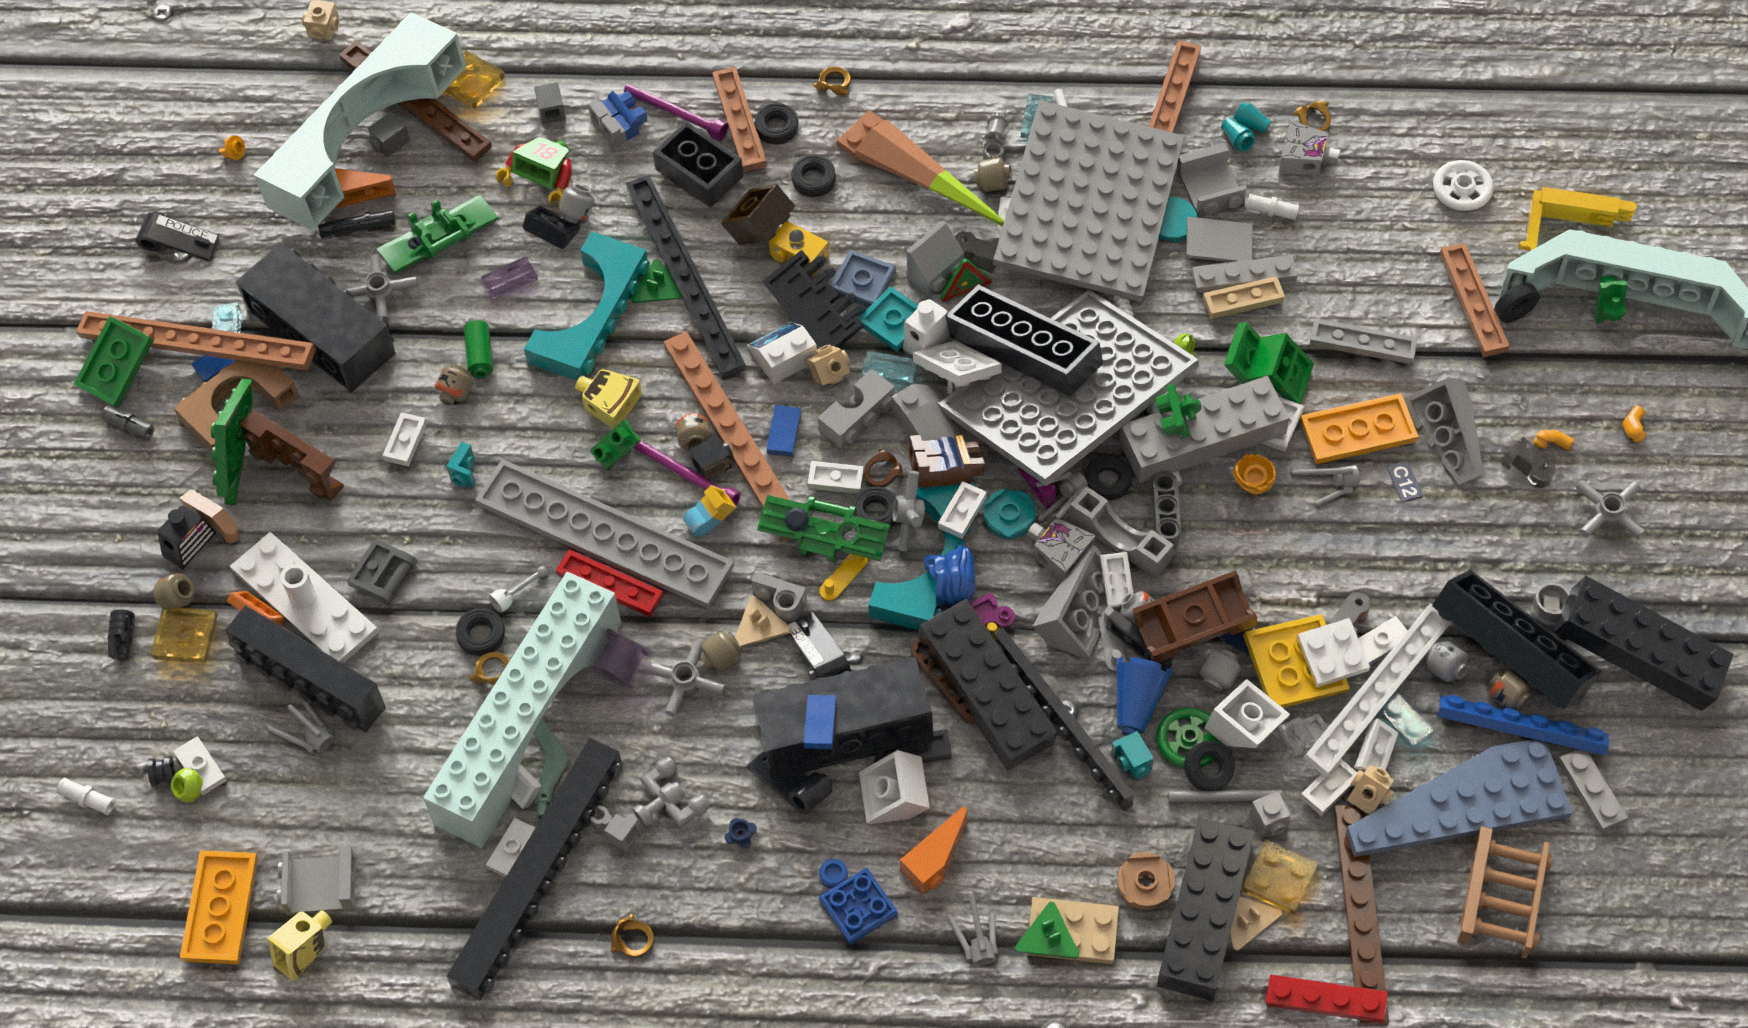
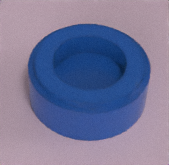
M839 859L826 860L819 870L820 881L825 887L834 888L848 879L847 866Z

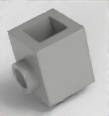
M1277 791L1252 801L1249 816L1259 835L1264 839L1271 835L1281 834L1288 829L1291 814Z

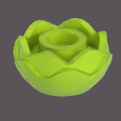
M1183 333L1174 340V344L1196 357L1193 351L1196 346V341L1192 338L1193 334Z
M183 768L174 775L171 781V790L178 800L192 803L201 796L203 780L196 770Z

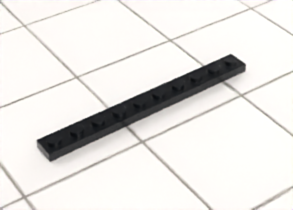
M646 175L627 182V190L722 379L745 371L746 364L650 176Z

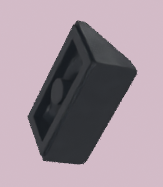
M538 206L525 214L523 229L560 249H564L579 232L580 226L565 220L562 216L542 206Z

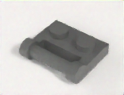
M374 539L347 579L348 586L377 598L383 604L389 605L394 598L393 593L408 570L414 568L417 559L407 552ZM394 561H399V566L384 589L378 587Z

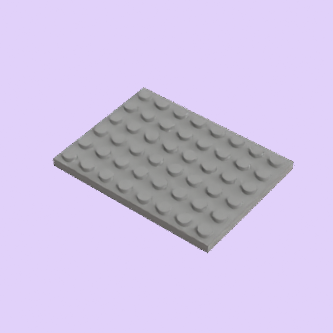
M1039 100L993 265L1142 302L1184 135Z
M1089 289L1050 318L1100 342L1103 365L1071 397L1001 363L1002 373L993 375L988 380H976L970 382L967 386H960L938 403L946 416L1046 486L1155 402L1156 397L1167 392L1166 386L1176 385L1199 367V361L1196 357Z

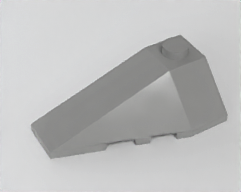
M1447 377L1406 397L1405 401L1413 424L1423 432L1428 439L1427 443L1442 458L1441 462L1458 485H1464L1484 476L1473 406L1465 381L1463 379Z
M912 384L892 396V414L909 435H920L922 441L938 440L946 436L954 438V435H960L957 423L946 416L938 405L945 397L935 385Z
M1095 545L1089 546L1044 604L1033 625V628L1049 646L1082 658H1089L1099 636V629L1096 628L1097 617L1102 616L1103 607L1099 606L1101 593L1105 592L1099 558L1102 554Z

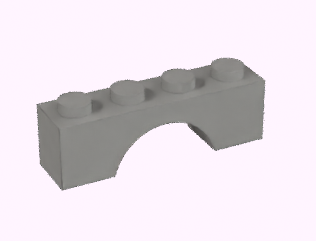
M1086 486L1070 504L1069 521L1081 529L1094 534L1097 540L1115 552H1127L1128 560L1155 579L1172 560L1174 544L1153 530L1141 532L1128 526L1114 513L1108 500Z

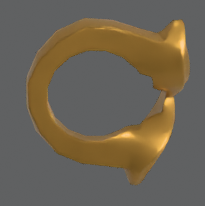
M829 67L822 71L819 81L813 84V86L820 91L825 92L830 89L836 95H848L849 91L847 88L851 78L845 69ZM833 73L841 74L845 79L842 85H829L825 80L828 75Z
M1313 102L1308 106H1300L1293 112L1294 115L1298 116L1300 124L1309 126L1306 120L1307 111L1309 109H1317L1325 117V125L1318 128V130L1325 132L1331 124V116L1327 109L1329 102Z
M499 652L483 654L478 658L474 675H471L469 678L478 684L488 682L491 685H495L501 674L498 677L486 678L484 677L483 666L490 659H499L504 663L505 670L510 662L508 657Z
M633 914L620 919L611 934L610 952L619 951L633 958L644 955L651 949L654 941L651 928L645 923L635 920ZM619 929L643 931L648 937L647 945L638 951L630 950L618 934Z

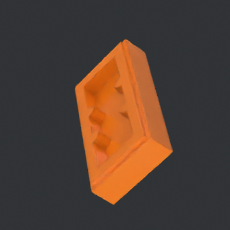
M248 591L232 592L228 596L227 602L240 611L246 605L281 627L286 620L283 615Z

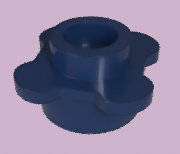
M734 818L730 821L729 832L724 836L725 841L728 844H738L743 849L749 848L751 846V837L756 833L757 827L754 823H749L744 819ZM742 831L743 835H738V832Z

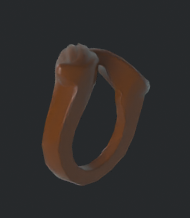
M879 449V454L872 457L865 465V478L873 487L885 488L898 477L904 478L902 465L897 462L895 456L883 449ZM891 461L896 464L884 480L874 481L871 479L869 471L875 463Z

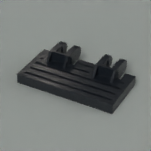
M800 250L762 282L793 321L806 329L816 343L817 349L825 345L839 348L864 328V325L858 318L866 311V308L862 304L858 305L842 318L840 314L857 299L856 295L852 292L832 306L840 298L828 282L834 277L836 271L833 267H829L811 280L810 276L826 263V259L824 256H819L802 269L810 259L803 250Z

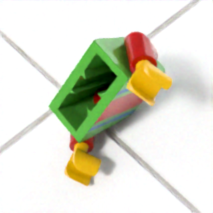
M538 137L529 143L517 145L505 163L507 165L506 168H501L496 172L498 183H501L504 178L503 184L506 188L510 187L513 183L511 172L549 189L557 188L556 191L551 192L549 195V202L552 207L554 200L559 199L561 201L563 191L569 185L572 176V162L569 159V150L564 141L557 140L554 143Z

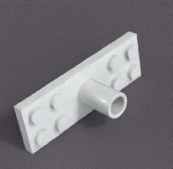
M271 532L230 565L235 575L269 606L283 615L286 621L313 646L343 664L379 633L374 624Z

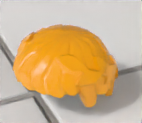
M1246 454L1242 460L1240 459L1234 465L1233 476L1236 483L1248 493L1261 494L1268 491L1275 483L1276 469L1268 458L1261 457L1259 454Z

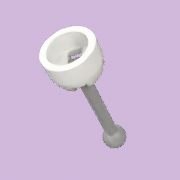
M544 566L539 567L535 574L510 591L499 589L490 594L489 600L493 607L499 613L507 610L513 602L512 596L538 577L546 576L548 573L547 568Z

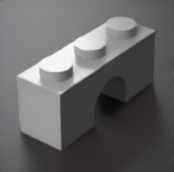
M873 369L854 384L855 399L861 405L849 409L835 401L818 417L819 432L840 449L844 448L848 443H853L865 427L872 426L877 416L884 410L887 411L892 407V396L895 395V386Z

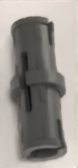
M107 406L101 414L102 421L119 427L121 432H130L144 440H149L154 433V425L137 419L130 412L124 413L111 406Z

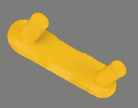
M849 554L836 571L822 584L820 596L827 601L835 600L868 564L869 559Z

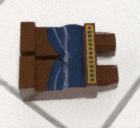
M962 434L954 435V438L946 436L938 440L922 441L920 435H910L908 457L912 471L919 472L917 487L955 485L962 483V481L970 484L971 477L984 476L985 463L983 458H979L978 442H965Z

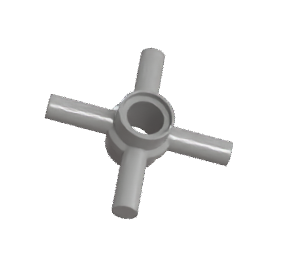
M374 254L370 256L372 273L366 277V285L346 288V290L351 293L353 298L367 295L376 304L377 317L381 316L387 321L386 303L391 300L392 291L418 287L416 277L391 281L382 272L380 256Z
M909 471L905 497L902 495L897 496L893 504V521L901 523L898 550L908 551L912 525L914 527L921 526L924 518V501L916 500L919 472Z
M1584 480L1578 483L1576 489L1596 504V516L1580 529L1583 537L1588 538L1601 525L1610 527L1617 523L1622 525L1637 539L1644 535L1645 530L1625 515V503L1641 489L1639 483L1633 481L1620 494L1609 492L1603 496Z
M695 640L687 660L676 663L673 668L652 662H647L644 672L670 679L674 691L665 710V713L669 716L674 717L683 696L693 694L697 688L723 695L725 691V684L701 678L698 670L695 668L702 653L703 642ZM683 676L691 677L686 681L679 680Z

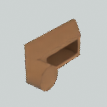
M192 489L179 498L184 506L200 515L214 530L221 533L226 543H234L239 540L240 534L236 523L223 507Z

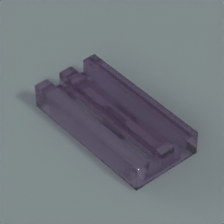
M527 256L481 276V280L493 300L538 280V275L534 271L532 264L529 263Z

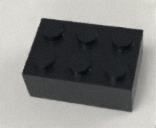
M687 121L653 151L655 170L710 208L744 177L742 158Z

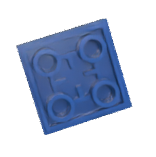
M867 867L819 896L820 903L849 945H852L898 916V911Z

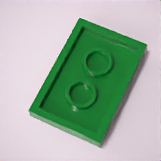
M109 316L74 384L119 408L154 338Z

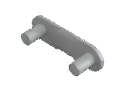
M1108 607L1102 612V616L1098 617L1106 666L1109 670L1116 672L1117 659L1124 657L1123 662H1126L1123 642L1106 629L1108 616L1114 611L1113 608Z

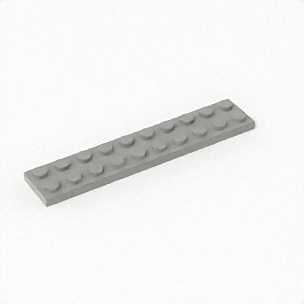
M503 459L475 499L476 505L708 609L734 568V561Z

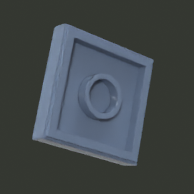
M849 250L831 286L841 298L853 292L857 298L855 303L870 307L886 291L896 272V266Z

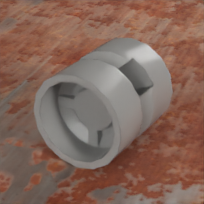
M1546 583L1540 586L1535 594L1529 615L1550 631H1555L1570 592L1567 588L1557 583Z

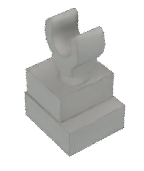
M599 806V811L604 817L600 820L590 817L592 825L596 828H605L604 832L607 840L626 852L642 830L638 818L631 814H628L626 818L618 814L612 817L605 807Z

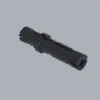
M393 209L377 213L368 211L365 212V215L320 223L318 229L320 237L324 238L362 230L371 232L374 231V228L396 225ZM380 219V221H374V222H368V223L360 224V222H365V221H371V220ZM349 224H354L353 226H347V227H342V228H336V229H334V227L343 226V225H349Z

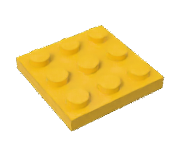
M1322 614L1246 631L1243 635L1263 693L1282 708L1344 694L1350 689L1346 678L1316 687L1297 641L1298 634L1326 625Z

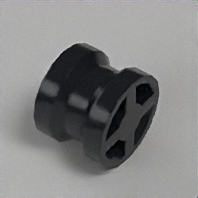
M165 756L163 760H156L155 758L147 760V773L151 786H158L161 782L171 784L176 774L172 756Z

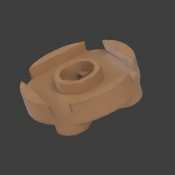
M1140 852L1133 854L1121 865L1118 871L1117 888L1125 904L1129 907L1141 910L1159 908L1168 903L1174 891V871L1168 862L1166 864L1155 853ZM1143 875H1148V879L1153 880L1154 883H1151L1149 887H1144L1138 881L1142 880Z

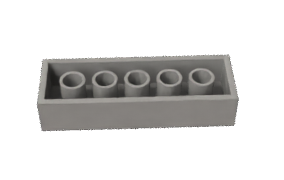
M1268 376L1199 398L1202 409L1196 413L1197 418L1190 421L1188 416H1186L1190 437L1183 438L1180 433L1165 435L1161 426V419L1172 416V411L1164 414L1157 412L1130 421L1121 427L1119 442L1139 483L1153 480L1155 475L1161 471L1173 473L1286 435L1289 416Z

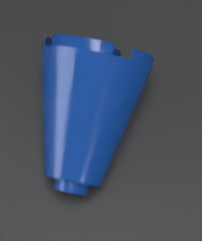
M1124 657L1118 658L1116 662L1117 728L1125 736L1136 731L1139 734H1143L1167 686L1172 671L1167 667L1165 672L1161 670L1162 664L1142 658L1130 657V662H1123Z

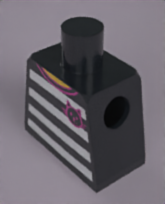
M182 505L178 509L169 512L168 520L157 532L162 556L183 570L211 540L216 531L204 518Z

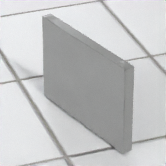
M1187 217L1186 258L1221 262L1252 260V224Z

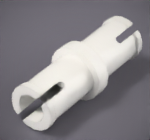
M1249 194L1246 209L1267 213L1269 217L1276 215L1293 220L1296 219L1299 208L1298 204L1278 201L1276 197L1269 199Z
M63 778L57 787L58 795L78 802L80 807L86 808L88 806L105 815H109L115 807L116 800L114 798L96 792L92 786L87 785L84 787L67 778Z

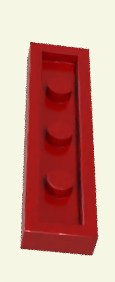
M570 549L556 569L557 576L561 578L564 577L566 572H569L614 592L617 603L650 618L664 596L662 590Z
M1270 974L1265 1003L1266 1006L1384 1024L1388 992Z

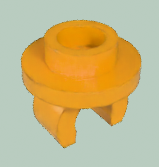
M232 135L224 140V148L218 150L224 158L239 160L244 156L246 146L240 136Z

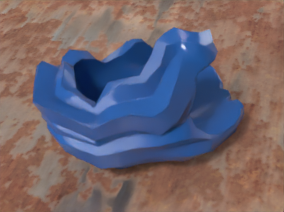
M957 545V549L945 555L931 556L929 554L925 557V570L930 571L932 578L937 580L935 589L937 606L953 607L965 599L969 602L972 600L976 589V571L974 557L968 547Z

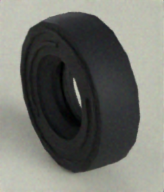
M772 103L758 111L754 124L757 134L762 141L778 145L794 138L797 134L799 121L796 112L790 106L782 103ZM773 118H782L785 120L786 125L782 129L774 130L769 128L767 123Z
M807 155L800 158L794 164L791 172L792 184L795 189L802 195L809 197L822 196L828 193L836 181L834 165L829 159L820 155ZM809 170H819L822 172L823 177L817 182H809L804 178V175Z
M1531 283L1520 284L1507 291L1497 301L1494 307L1495 313L1502 322L1516 321L1528 314L1536 306L1540 295Z
M1105 454L1097 456L1090 461L1086 467L1085 479L1090 489L1108 501L1121 498L1128 492L1131 487L1132 472L1129 464L1124 459L1116 455ZM1104 470H1112L1116 472L1119 479L1113 485H1105L1099 481L1098 475Z
M879 486L868 487L860 491L855 497L852 506L857 507L856 517L889 524L890 529L896 523L893 521V504L896 496L887 488ZM872 502L882 503L886 507L885 513L876 518L870 517L865 509Z
M475 608L467 611L460 617L456 625V638L459 646L465 652L474 656H482L483 654L494 652L501 646L504 640L505 627L501 617L487 608ZM477 624H486L491 629L489 636L483 640L473 639L470 636V631Z
M1203 741L1193 746L1187 753L1184 762L1185 774L1189 782L1203 791L1219 790L1227 786L1233 778L1235 760L1231 751L1223 744L1216 741ZM1206 755L1215 757L1219 762V772L1213 777L1204 775L1200 769V761Z

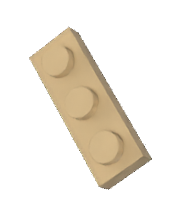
M1277 276L1203 294V301L1210 319L1283 303L1285 300V295Z

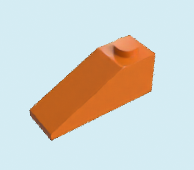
M335 169L344 198L334 209L396 194L390 175Z
M964 806L900 859V871L923 894L929 889H936L944 880L946 871L967 823V809Z

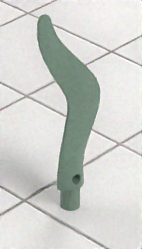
M542 718L534 731L545 753V763L538 781L542 787L534 799V804L537 805L536 817L538 819L542 818L551 803L554 788L562 776L568 760L565 748Z

